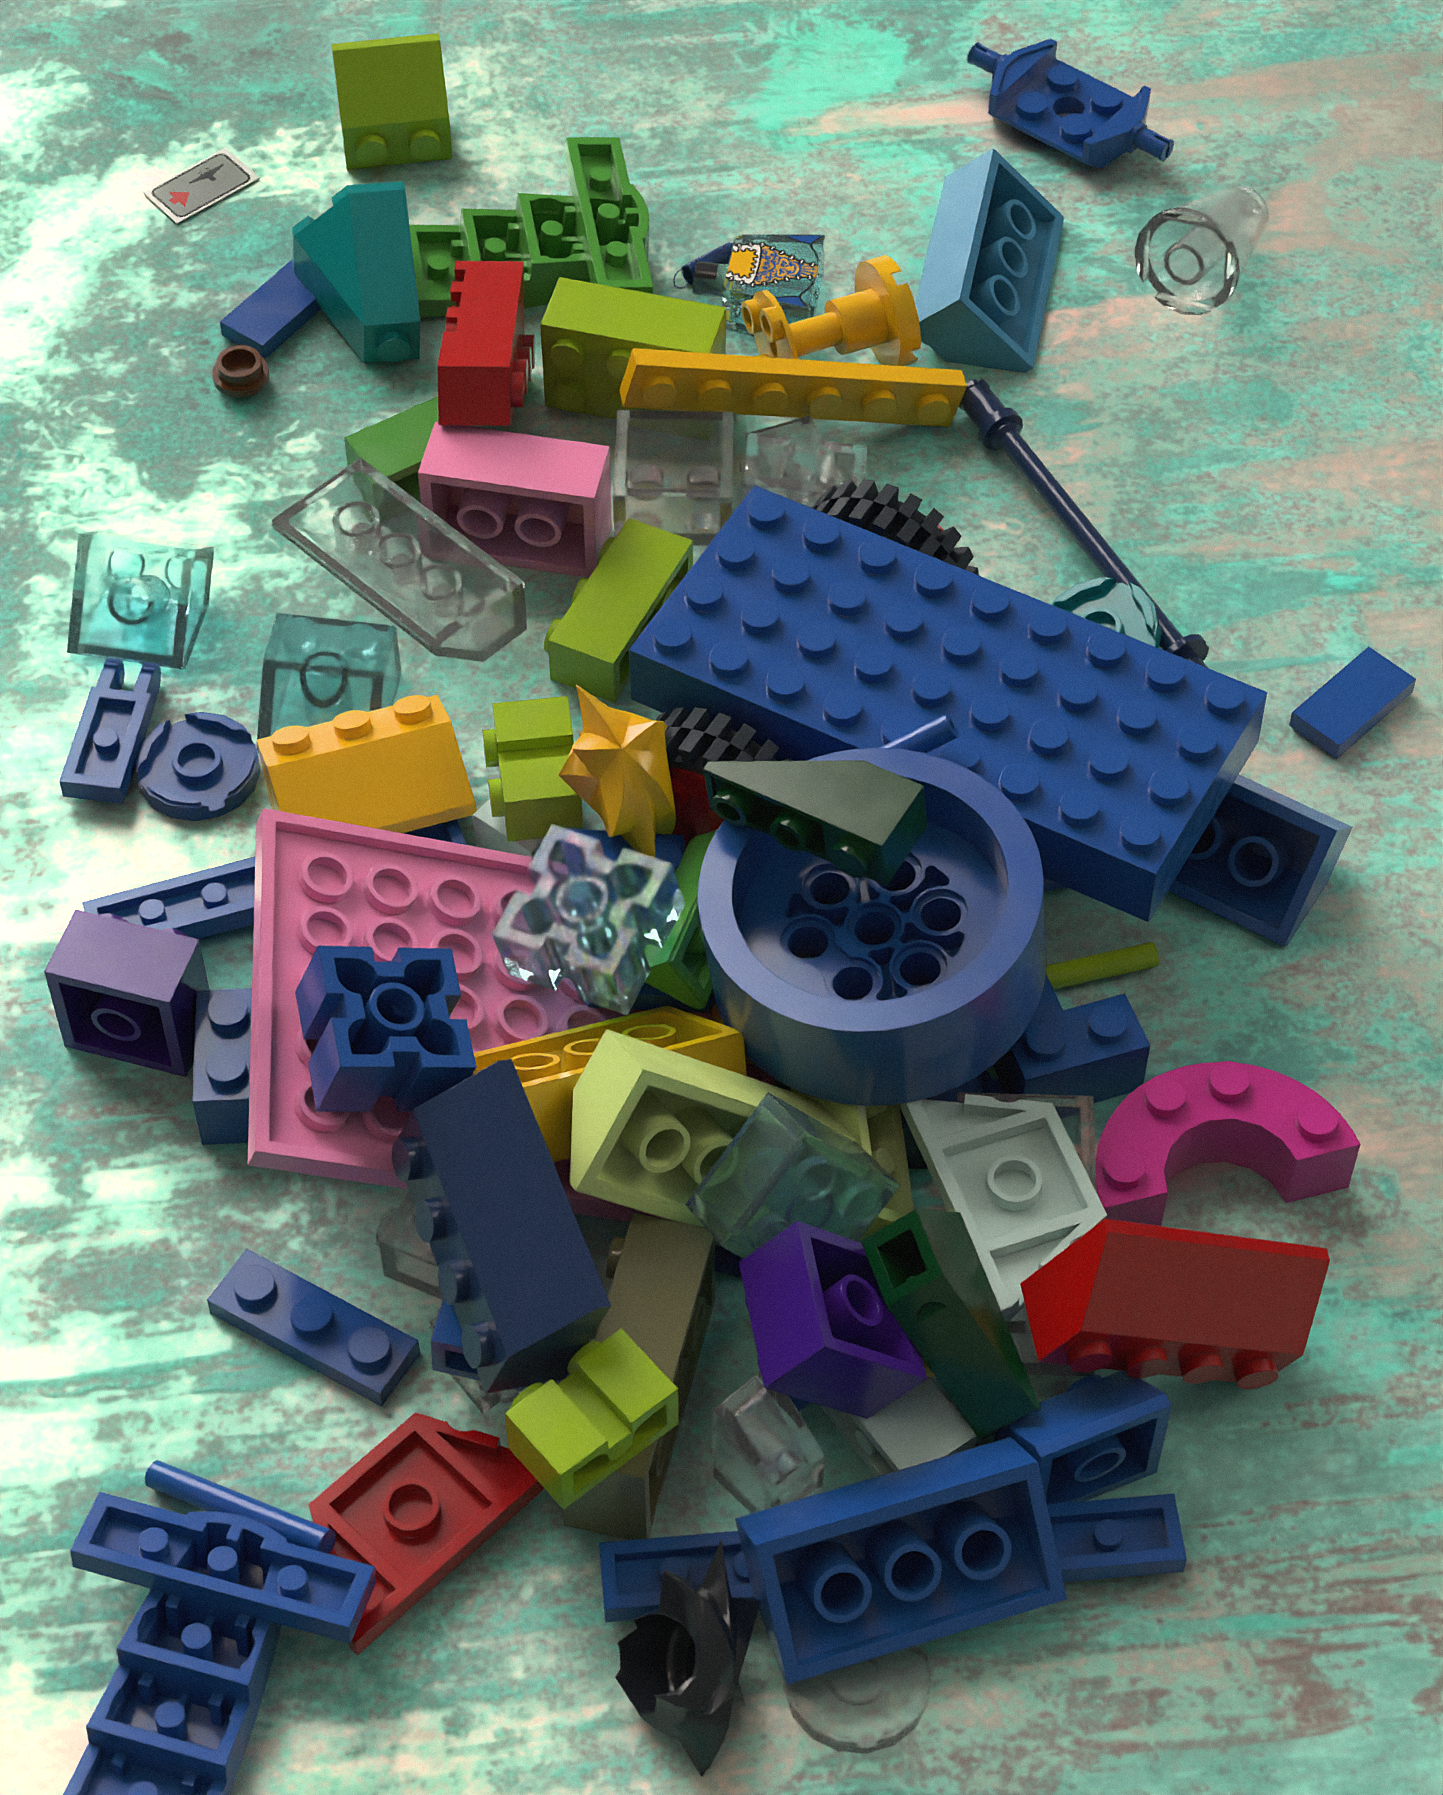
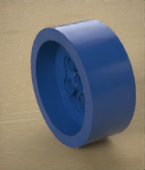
M862 748L834 752L807 761L864 760L924 785L927 828L888 885L884 886L864 876L860 878L851 877L840 871L833 863L804 850L801 852L789 850L779 844L772 836L749 826H735L723 821L707 848L698 882L699 917L714 997L724 1024L742 1033L745 1055L765 1073L784 1085L819 1099L849 1105L881 1106L915 1102L957 1088L977 1077L1010 1050L1030 1023L1040 1002L1047 967L1041 858L1030 828L1013 803L995 786L971 770L941 757L905 749ZM938 929H949L947 931H936ZM877 942L883 943V944H880V945H869V944H871V943H877ZM808 956H818L813 959H803ZM916 983H930L925 986H914ZM854 996L864 997L858 1000H846Z

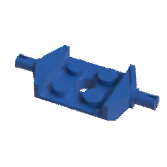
M1053 39L1015 50L1009 55H1001L979 42H976L975 46L973 45L969 50L967 62L992 74V87L988 108L989 115L1093 167L1103 168L1125 152L1131 154L1137 148L1158 158L1162 162L1170 156L1174 147V141L1148 129L1146 125L1151 88L1144 85L1140 92L1132 97L1056 59L1057 41ZM1069 113V115L1064 117L1059 116V114Z

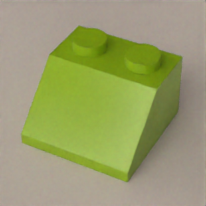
M439 33L331 44L346 170L453 159Z

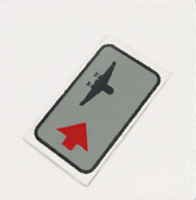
M223 148L146 190L143 194L178 224L258 180L260 177L230 151Z

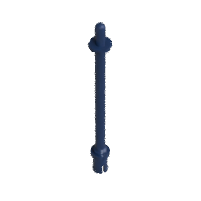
M974 379L966 383L967 388L959 408L964 410L979 429L978 436L983 445L989 450H1003L1104 577L1115 578L1116 583H1124L1130 586V582L1142 588L1154 603L1162 632L1159 646L1162 650L1208 668L1203 662L1209 651L1206 641L1198 634L1184 637L1181 635L1021 437L1023 421L1019 414L1013 408H1005L984 379H980L979 382Z

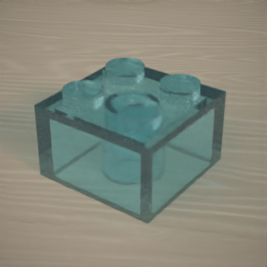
M768 1092L685 1205L723 1248L742 1258H746L796 1221L859 1242L900 1187V1184L860 1144Z

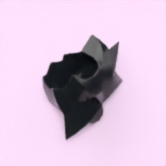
M721 1540L702 1585L664 1570L659 1608L648 1611L634 1619L637 1628L618 1642L620 1670L615 1676L642 1719L655 1730L679 1740L701 1777L711 1766L725 1740L731 1712L746 1706L738 1679L761 1602L732 1597Z

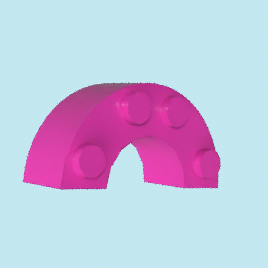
M1232 1061L1199 1063L1173 1069L1150 1079L1130 1093L1119 1104L1108 1119L1097 1147L1092 1185L1107 1213L1106 1219L1161 1226L1168 1195L1167 1184L1176 1174L1195 1165L1227 1162L1249 1168L1271 1182L1285 1203L1349 1188L1361 1144L1343 1116L1322 1096L1303 1083L1279 1072L1255 1065Z

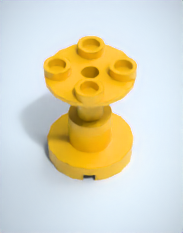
M888 255L859 262L855 271V293L827 301L825 304V314L791 324L788 323L784 311L775 296L768 290L755 292L753 299L742 302L741 313L747 331L751 335L754 334L759 353L756 356L798 359L799 356L833 346L840 355H846L870 347L881 365L908 366L915 364L919 357L914 356L911 351L921 349L919 317L908 283L897 286L895 279L891 275L900 272L901 269Z

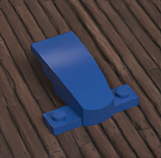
M99 1492L70 1549L72 1566L77 1569L150 1588L151 1590L116 1648L119 1665L86 1725L88 1744L63 1795H229L259 1711L275 1655L281 1625L350 1644L376 1584L375 1566L290 1544L287 1538L269 1526L243 1515L217 1511L188 1512L187 1515Z

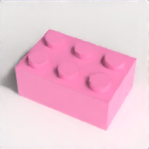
M435 421L418 471L426 554L589 578L598 565L601 549L610 537L612 530L609 446L468 425H439V422Z

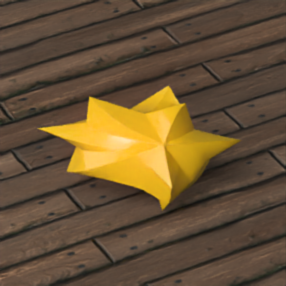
M576 684L583 730L579 732L580 737L573 744L568 759L558 776L598 813L603 820L608 836L622 835L655 874L656 834H672L676 823L675 804L665 744V731L668 726L663 721L651 720L631 712L608 707Z

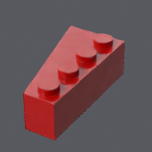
M455 261V282H452L450 290V300L455 302V306L447 307L446 330L443 332L437 365L439 425L510 426L515 408H524L525 394H528V381H531L532 369L535 368V335L525 334L524 261Z

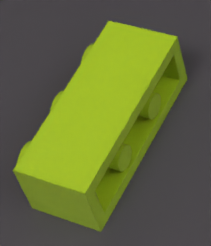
M628 518L616 538L609 537L604 543L599 555L598 565L589 578L583 577L578 582L572 596L571 606L563 618L554 619L548 628L544 640V650L549 653L550 679L575 689L577 684L588 693L615 703L630 680V647L693 566V540Z

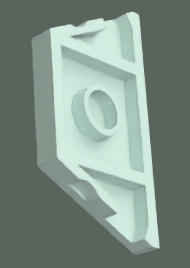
M965 1094L964 1103L922 1099L900 1104L902 1113L947 1211L961 1213L1006 1322L1010 1321L1025 1306L1020 1283L1107 1218V1213L1053 1103L1020 1099L1007 1103L998 1101L991 1096Z

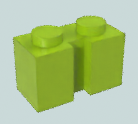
M568 696L492 703L494 729L482 730L486 768L498 767L499 778L488 779L492 817L504 816L507 842L557 837L563 828L583 829L582 798L558 776L574 744Z
M622 1328L602 1343L596 1340L583 1346L568 1364L567 1371L571 1375L560 1383L556 1384L551 1379L545 1384L539 1382L530 1385L514 1399L509 1410L505 1412L508 1448L563 1510L679 1424L678 1388Z

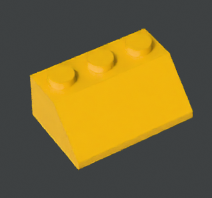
M422 695L407 696L398 700L393 706L369 712L361 710L347 711L336 716L333 721L309 727L287 726L277 730L272 736L256 740L272 810L398 833H405L473 815L477 811L452 722L438 695L429 697Z

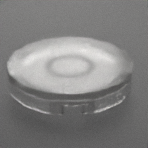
M919 1644L787 1685L784 1680V1694L792 1717L812 1739L836 1751L868 1754L894 1746L917 1727L929 1703L931 1670L927 1662L928 1656L924 1645Z

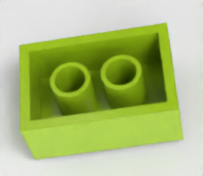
M559 277L540 324L545 406L709 437L717 413L627 408L622 406L619 389L633 348L726 354V307Z

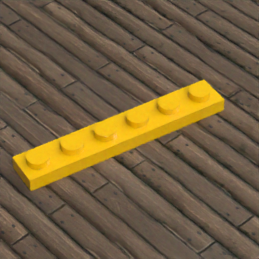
M633 348L619 392L622 406L627 408L950 427L967 384L963 371L953 369Z

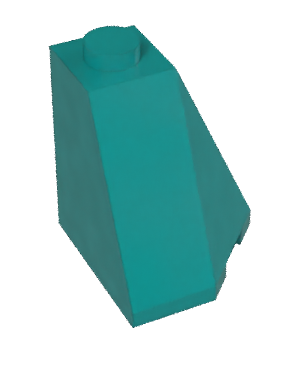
M404 181L347 185L331 197L333 206L315 220L310 216H306L292 227L294 274L316 298V303L364 363L420 359L421 321Z

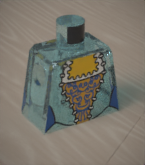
M739 235L734 238L728 265L697 261L693 280V294L722 298V307H726V329L753 337L754 334L751 335L745 327L741 313V304L743 301L753 299L755 292L768 290L775 296L789 324L815 317L824 275L825 235Z

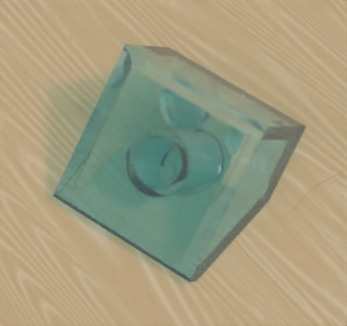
M106 531L78 533L67 653L106 659L116 658L144 664V662L157 663L162 667L186 669L209 606L215 547Z
M276 613L263 658L257 739L272 736L274 732L287 726L309 727L333 721L336 716L347 711L361 710L369 712L393 706L402 674L397 627L394 625Z

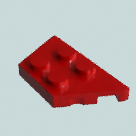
M415 1412L308 1504L312 1522L332 1529L336 1534L334 1547L329 1554L375 1566L376 1584L353 1639L349 1644L350 1649L357 1656L545 1489L509 1448L501 1446L500 1437L476 1430L459 1431L452 1428L446 1421Z

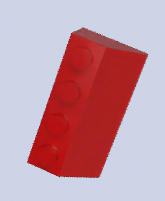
M1104 1219L1021 1282L1020 1286L1038 1362L1069 1365L1070 1369L1075 1372L1110 1369L1126 1371L1127 1375L1132 1378H1146L1159 1374L1182 1377L1184 1382L1190 1384L1217 1380L1236 1382L1237 1386L1242 1389H1256L1275 1382L1279 1377V1371L1303 1356L1330 1258L1327 1248Z

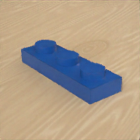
M249 1249L244 1251L207 1299L210 1314L381 1407L420 1355L419 1341L414 1337Z

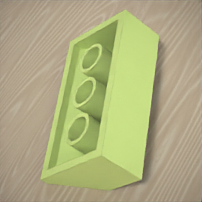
M606 1029L573 1089L570 1185L579 1193L673 1221L715 1229L717 1234L761 1247L796 1221L805 1224L810 1222L855 1143L856 1138L816 1099Z

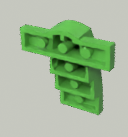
M566 137L564 158L572 196L518 193L516 210L461 208L459 225H409L420 317L446 316L447 307L455 306V302L450 300L451 284L455 282V261H524V308L549 304L559 277L653 294L654 287L648 265L649 210L643 196L633 184H630L620 137Z

